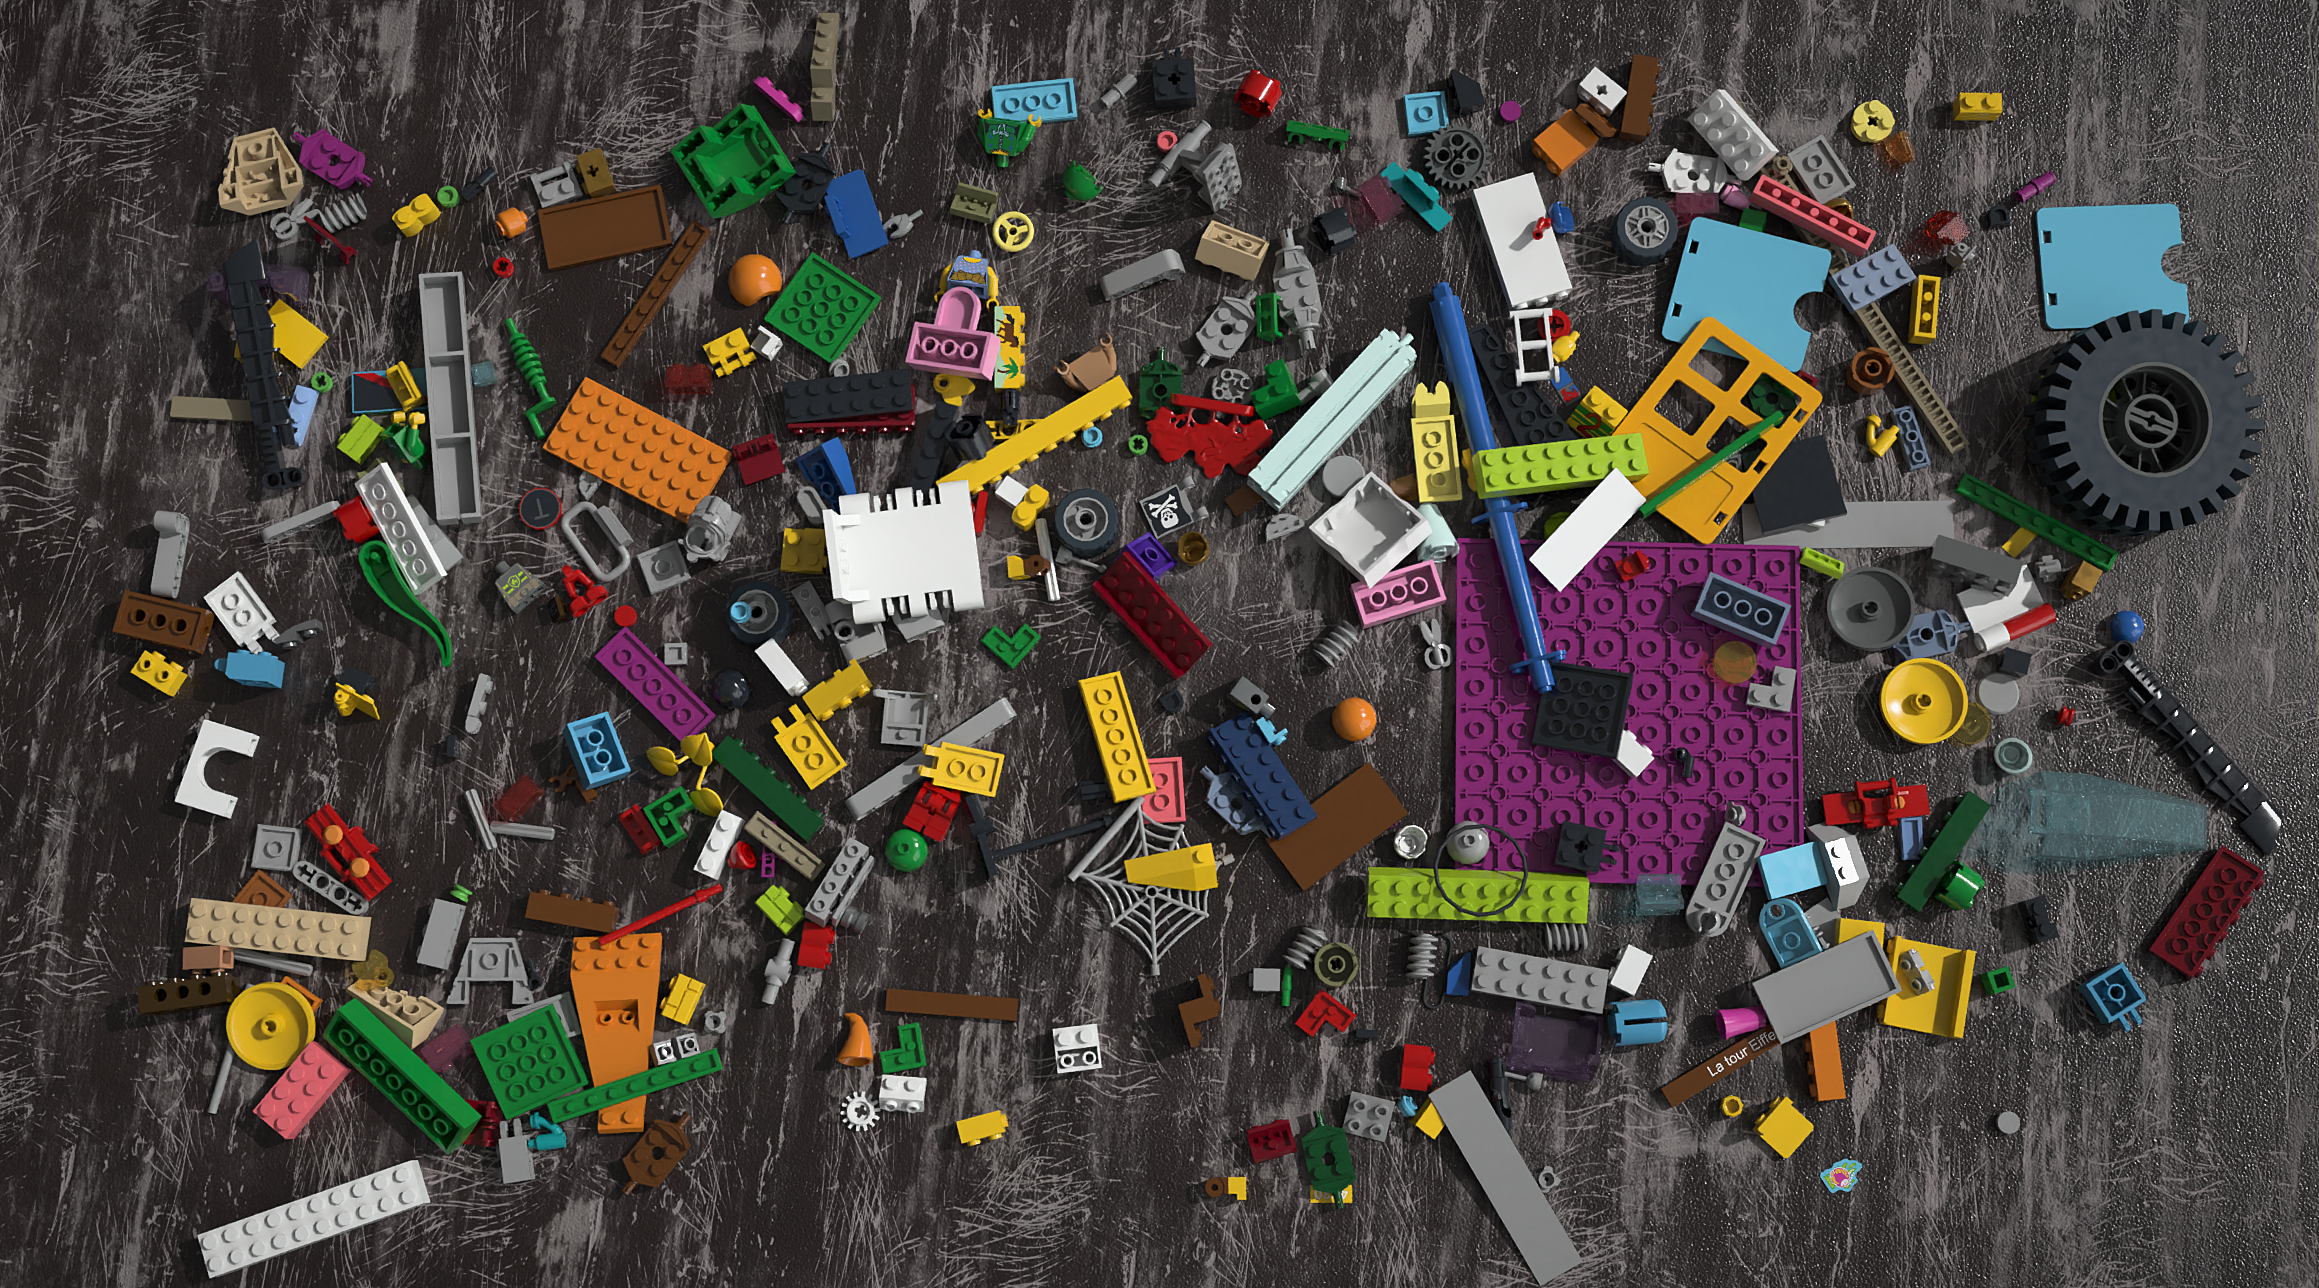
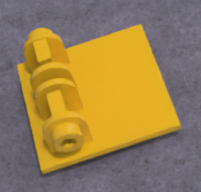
M336 683L338 691L334 695V701L340 715L349 716L356 707L378 720L380 719L372 698L365 694L361 696L355 693L356 691L347 684L342 686Z

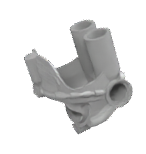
M708 495L702 498L689 515L688 530L684 539L678 540V544L684 545L688 552L687 559L689 562L696 563L699 558H711L715 562L723 561L730 548L729 541L742 516L732 511L730 505L717 496Z

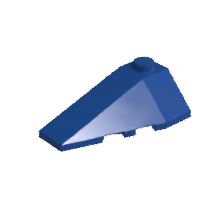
M836 437L797 457L795 460L805 479L809 483L813 482L819 489L817 493L830 502L831 509L841 515L839 496L857 493L848 456L839 438Z

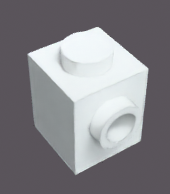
M1008 475L1004 480L1000 479L995 487L996 497L1013 509L1024 501L1025 494L1028 491L1026 487Z

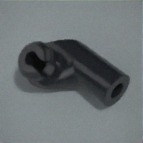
M1678 747L1674 750V756L1683 766L1681 777L1692 778L1695 759L1686 748Z

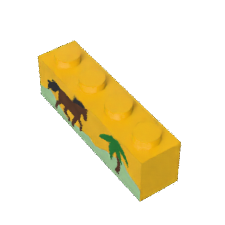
M995 306V336L1001 340L995 363L996 393H1001L1005 389H1016L1021 393V386H1025V374H1021V366H1025V353H1021V346H1025V333H1021V325H1025V313H1021L1020 306Z

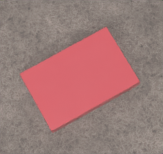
M1181 757L1147 759L1156 787V793L1142 796L1145 799L1141 805L1142 811L1158 823L1186 822ZM1143 817L1144 825L1152 824L1150 821Z

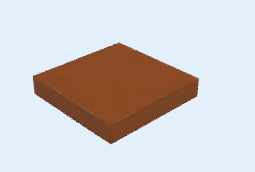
M258 869L232 902L283 908L293 895L262 870Z

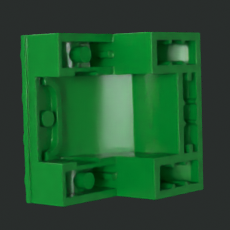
M739 104L713 128L699 125L670 150L707 211L714 219L733 214L753 205L775 191L796 173L754 105Z

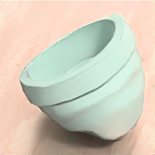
M2006 738L2001 740L1995 747L1994 760L2003 771L2009 774H2019L2031 766L2032 752L2029 746L2022 740Z

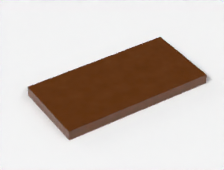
M661 185L538 210L548 269L550 271L673 246Z
M1368 762L1311 804L1318 815L1315 820L1278 842L1274 837H1267L1265 840L1302 890L1306 891L1407 816L1408 812L1374 767Z

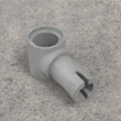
M1325 369L1310 378V383H1308L1309 386L1299 392L1302 401L1300 406L1315 396H1322L1334 383Z

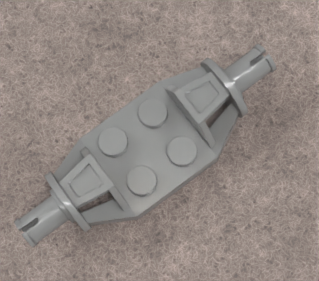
M1285 229L1279 231L1282 249L1275 253L1277 261L1272 278L1275 293L1281 296V302H1277L1281 320L1291 329V333L1293 335H1300L1303 352L1307 353L1309 347L1310 352L1316 350L1313 332L1320 328L1318 322L1322 311L1315 272L1303 253V246H1295L1292 229H1287L1286 234ZM1293 317H1296L1298 325H1296Z

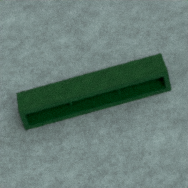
M728 735L712 752V756L805 841L809 842L826 824L821 820L824 815L816 808L810 810L806 806L808 801L800 794L795 796L790 791L793 788L784 779L779 782L774 777L777 773L767 765L764 768L758 763L761 758L752 750L750 753H747L743 749L745 744L737 737L732 739Z
M1970 790L1957 795L1953 801V804H1955L1954 808L1944 814L1941 819L1943 822L1941 827L1934 829L1929 837L1931 841L1928 846L1924 845L1918 852L1917 856L1920 859L1908 867L1905 872L1907 877L1903 882L1899 881L1893 890L1895 894L1892 898L1913 913L1920 912L1991 807L1990 804Z

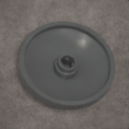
M1862 567L1852 570L1843 575L1834 584L1828 596L1827 618L1833 632L1844 643L1856 649L1865 651L1887 649L1900 642L1907 635L1914 621L1915 600L1911 589L1901 577L1887 569Z

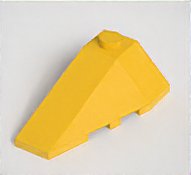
M1211 843L1124 861L1128 883L1189 891H1201L1218 887Z

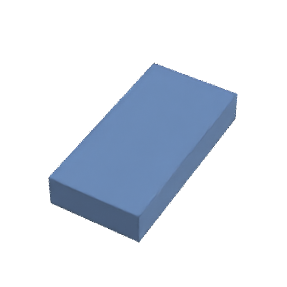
M1921 816L1898 818L1901 860H1919L1920 857L1917 854L1923 847Z

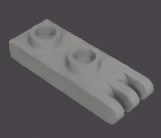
M807 581L792 590L793 596L819 639L822 640L824 638L820 632L822 629H824L827 636L830 635L831 632L827 626L831 622L825 610V605L811 582Z

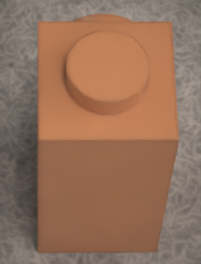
M220 945L183 948V970H192V974H206V970H210V973L222 972L224 969H233L234 947Z

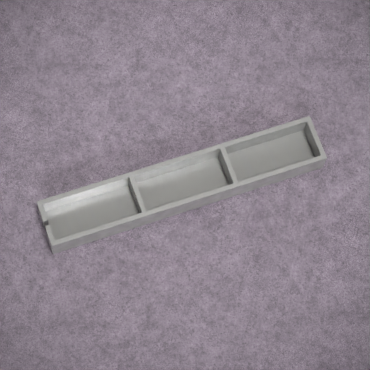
M462 271L419 274L437 521L439 526L459 524V520H462L463 524L481 523L483 518L464 278Z

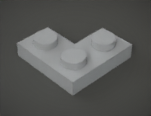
M1774 666L1770 686L1749 683L1745 705L1789 713L1796 670Z

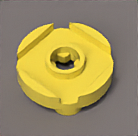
M1877 100L1865 102L1856 108L1851 119V130L1855 137L1862 142L1879 143L1888 137L1895 120L1891 111ZM1869 118L1876 120V127L1867 124Z

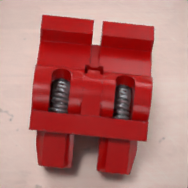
M932 780L930 782L926 781L917 794L902 824L919 832L924 830L923 834L941 842L945 839L951 821L958 809L961 790L950 788L949 791L942 789L943 786L931 784Z

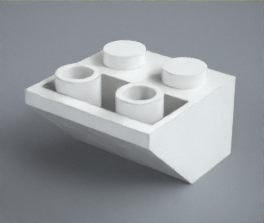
M1097 1024L1053 1029L1058 1073L1102 1068Z

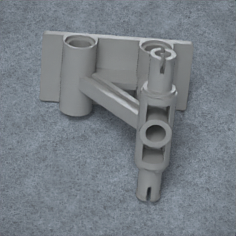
M1201 120L1191 133H1186L1172 147L1167 156L1160 161L1157 171L1147 181L1153 188L1158 189L1168 176H1173L1183 166L1193 173L1198 182L1204 185L1198 191V194L1211 206L1212 211L1216 213L1219 208L1222 209L1227 204L1229 197L1233 193L1235 194L1239 191L1242 181L1232 144L1229 143L1227 145L1220 142L1208 156L1195 152L1200 147V141L1211 131V126L1206 121Z

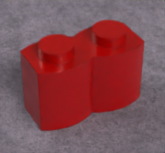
M805 922L797 965L818 969H826V965L830 966L832 953L829 952V946L834 944L836 931H832L833 926L825 925V927H822L816 923Z
M1411 1044L1403 1045L1399 1088L1427 1091V1087H1431L1432 1074H1429V1065L1434 1064L1435 1052H1431V1047Z

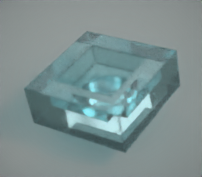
M492 361L471 365L476 387L497 383Z

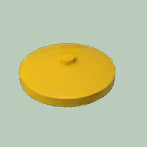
M1916 658L1903 662L1887 675L1880 689L1879 706L1885 723L1897 736L1911 743L1927 745L1947 739L1960 728L1967 714L1968 696L1961 678L1952 668L1934 659Z
M264 982L246 989L234 1000L227 1015L226 1029L232 1048L242 1060L256 1068L278 1070L291 1066L308 1044L314 1040L316 1022L310 1004L300 992L283 983Z

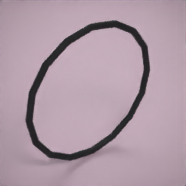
M1487 824L1466 825L1450 833L1439 846L1433 864L1435 884L1444 900L1459 912L1476 917L1497 915L1512 907L1522 895L1528 877L1526 856L1518 842L1504 830ZM1486 828L1501 833L1515 845L1522 858L1524 876L1519 892L1509 904L1495 911L1477 913L1459 907L1447 897L1439 882L1437 865L1442 849L1452 837L1467 829Z

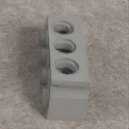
M851 837L848 839L805 909V917L822 927H825L828 920L831 919L832 925L837 926L874 866V857L870 856L867 859L869 847ZM860 864H861V865H862V868H861V870H860V872H859V871H857V869L859 868V866H860ZM850 882L851 886L849 890H847L846 887ZM838 900H839L840 904H839V906L836 908L835 905H836V903H837Z

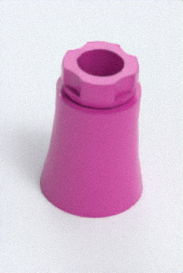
M1762 1006L1716 1010L1715 1012L1717 1029L1723 1040L1766 1027L1767 1020Z

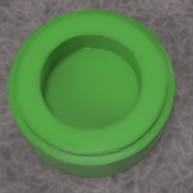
M444 186L438 191L437 199L443 207L452 208L458 204L459 194L452 186Z

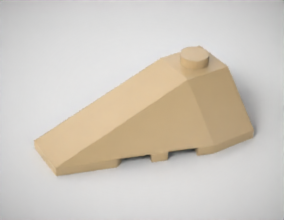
M361 978L347 988V992L353 998L359 1000L411 1050L428 1038L444 1012L443 1007L426 997H412L404 990H400V992L388 989V986L366 978Z

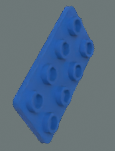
M858 169L833 179L826 191L828 194L825 196L827 204H824L828 216L832 217L833 223H831L834 234L839 235L844 240L849 256L854 259L886 246L888 239L864 172Z

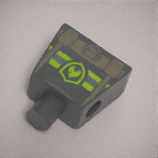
M502 561L495 567V570L501 576L495 581V584L509 607L516 614L520 613L548 588L519 563L510 567L505 561Z
M1243 676L1236 678L1224 695L1251 715H1256L1259 712L1268 719L1275 710L1273 706L1266 702L1269 696ZM1251 697L1255 698V705L1252 704Z

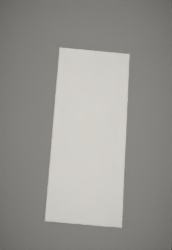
M1615 468L1529 560L1561 591L1645 503L1646 499Z

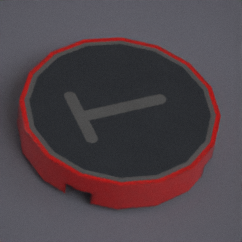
M535 488L522 497L519 504V514L522 521L530 528L547 530L555 526L561 517L562 503L559 497L551 490Z

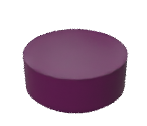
M1514 101L1503 103L1499 112L1500 117L1506 123L1516 122L1521 114L1519 104Z

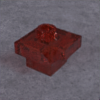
M1940 210L1926 222L1928 228L1924 230L1928 237L1941 239L1943 244L1953 246L1960 243L1971 233L1960 213Z

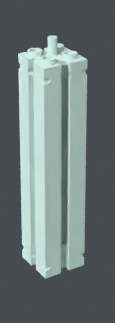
M1385 328L1263 458L1258 466L1249 473L1247 485L1261 495L1278 513L1413 368L1417 355L1415 350L1408 345L1414 339L1411 334L1407 333L1398 342L1399 336Z

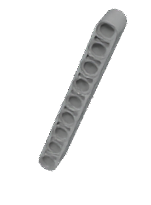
M1002 698L931 745L940 747V743L943 741L973 747L1014 720L1017 714L1008 700ZM920 751L845 801V805L855 820L858 821L924 779L926 776L917 774L918 765L932 767L934 756Z

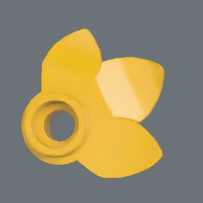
M940 373L933 380L934 389L942 394L944 401L958 407L962 405L961 396H966L975 390L974 384L963 376ZM942 381L948 382L946 387L940 386V383Z

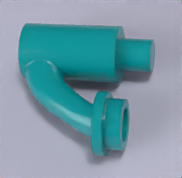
M539 1112L530 1116L532 1128L540 1129L541 1126H544L552 1133L537 1135L536 1139L529 1140V1148H537L538 1151L566 1147L565 1132H562L556 1123L553 1124L552 1121L540 1117Z

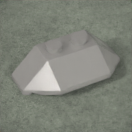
M412 493L406 499L444 570L448 571L464 557Z
M1825 822L1805 828L1810 842L1817 841L1829 882L1825 885L1834 910L1855 905L1870 878L1856 836L1834 825L1826 826Z

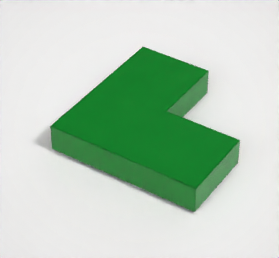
M1026 623L1011 639L994 625L981 640V643L1013 670L1041 637Z
M919 1022L897 1026L901 1048L879 1052L883 1074L927 1066Z

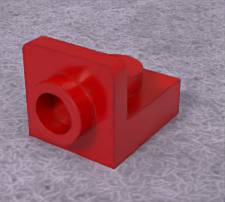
M1638 550L1634 554L1615 562L1613 565L1622 583H1625L1646 573L1650 563L1647 556Z

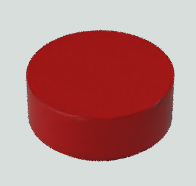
M620 606L615 612V621L621 627H631L637 620V613L630 606Z

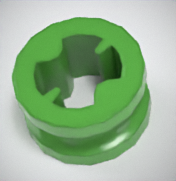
M318 372L312 377L311 384L317 391L326 393L332 389L333 381L326 373ZM323 378H325V379H324V381L326 382L325 386L321 385V387H320V384L318 383V381H319L320 379L323 380Z
M1135 435L1130 439L1129 450L1132 454L1139 456L1147 451L1148 443L1144 436ZM1135 441H1138V443L1140 441L1143 442L1141 450H1138V448L1137 450L1134 449Z
M455 883V890H451L450 893L468 902L467 897L472 895V892Z

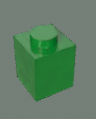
M2008 966L1980 974L1987 995L2015 988Z

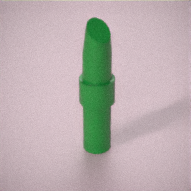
M1287 964L1284 966L1283 981H1281L1280 1006L1289 1007L1290 990H1292V969Z

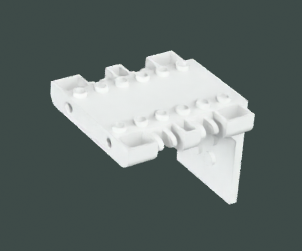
M968 480L939 483L941 504H937L935 488H932L929 491L931 505H923V493L921 490H917L918 507H915L912 487L895 489L896 510H894L892 494H887L888 511H881L879 496H874L875 512L872 513L869 493L839 496L841 515H838L832 509L822 510L833 598L845 605L852 604L856 625L885 621L883 600L886 599L888 614L894 615L892 598L899 597L900 610L904 614L907 613L905 597L908 596L912 617L929 615L926 594H929L931 610H935L937 607L935 593L943 592V605L945 608H950L948 591H952L955 612L985 608Z

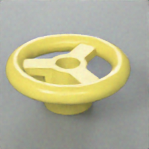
M1012 211L1004 213L997 218L992 228V235L995 243L1000 248L1009 252H1017L1023 250L1031 243L1034 236V227L1026 215ZM1018 218L1026 225L1017 227L1011 225L1006 219ZM1000 225L1006 229V244L999 237ZM1011 231L1017 232L1015 235L1010 234ZM1028 232L1026 239L1022 243L1013 245L1021 241L1022 233Z

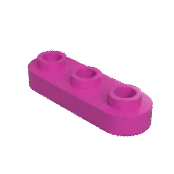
M758 76L752 82L766 98L794 122L798 123L804 117L802 115L803 109L795 102L793 104L787 100L788 96L782 90H775L772 87V82L767 77L761 78Z

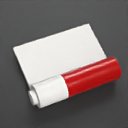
M2027 564L2022 566L2017 584L2008 597H1997L1991 591H1980L1973 588L1956 594L1967 621L1971 623L1970 626H1972V632L1975 636V645L1983 652L1993 650L2055 623L2057 620L2052 606L2049 603L2043 602Z

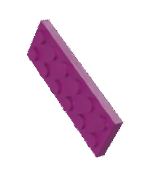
M626 626L595 655L680 742L686 736L697 735L716 717Z

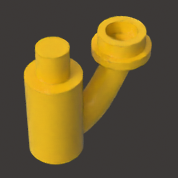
M1871 414L1866 417L1868 422L1866 440L1869 451L1876 457L1881 458L1897 439L1896 434L1899 428L1892 425L1889 430L1885 429L1876 440L1875 428H1879L1882 421L1875 414Z

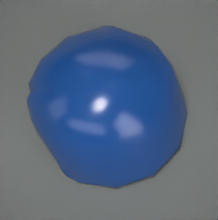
M1564 202L1552 203L1547 212L1548 218L1551 219L1552 230L1557 233H1567L1574 230V221L1570 208L1561 206Z
M2122 610L2117 612L2109 625L2112 631L2111 637L2116 642L2125 640L2133 644L2138 641L2144 631L2143 620L2134 611Z

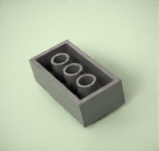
M1938 535L1931 547L1924 570L1935 577L1944 576L1950 578V581L1957 584H1962V582L1969 584L1976 590L1991 591L1997 597H2008L2017 584L2024 561Z

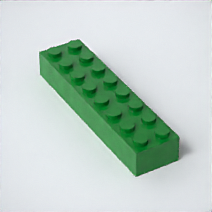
M354 998L336 1011L322 1037L447 1155L461 1146L482 1116L359 1000Z

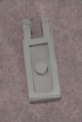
M482 673L478 677L465 725L467 732L474 735L481 728L482 723L479 717L480 714L484 715L487 706V702H484L486 694H490L493 682L490 681L491 677Z

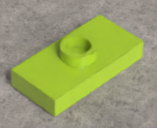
M1804 547L1801 553L1799 563L1813 568L1818 573L1827 574L1838 580L1842 576L1843 562L1808 547Z

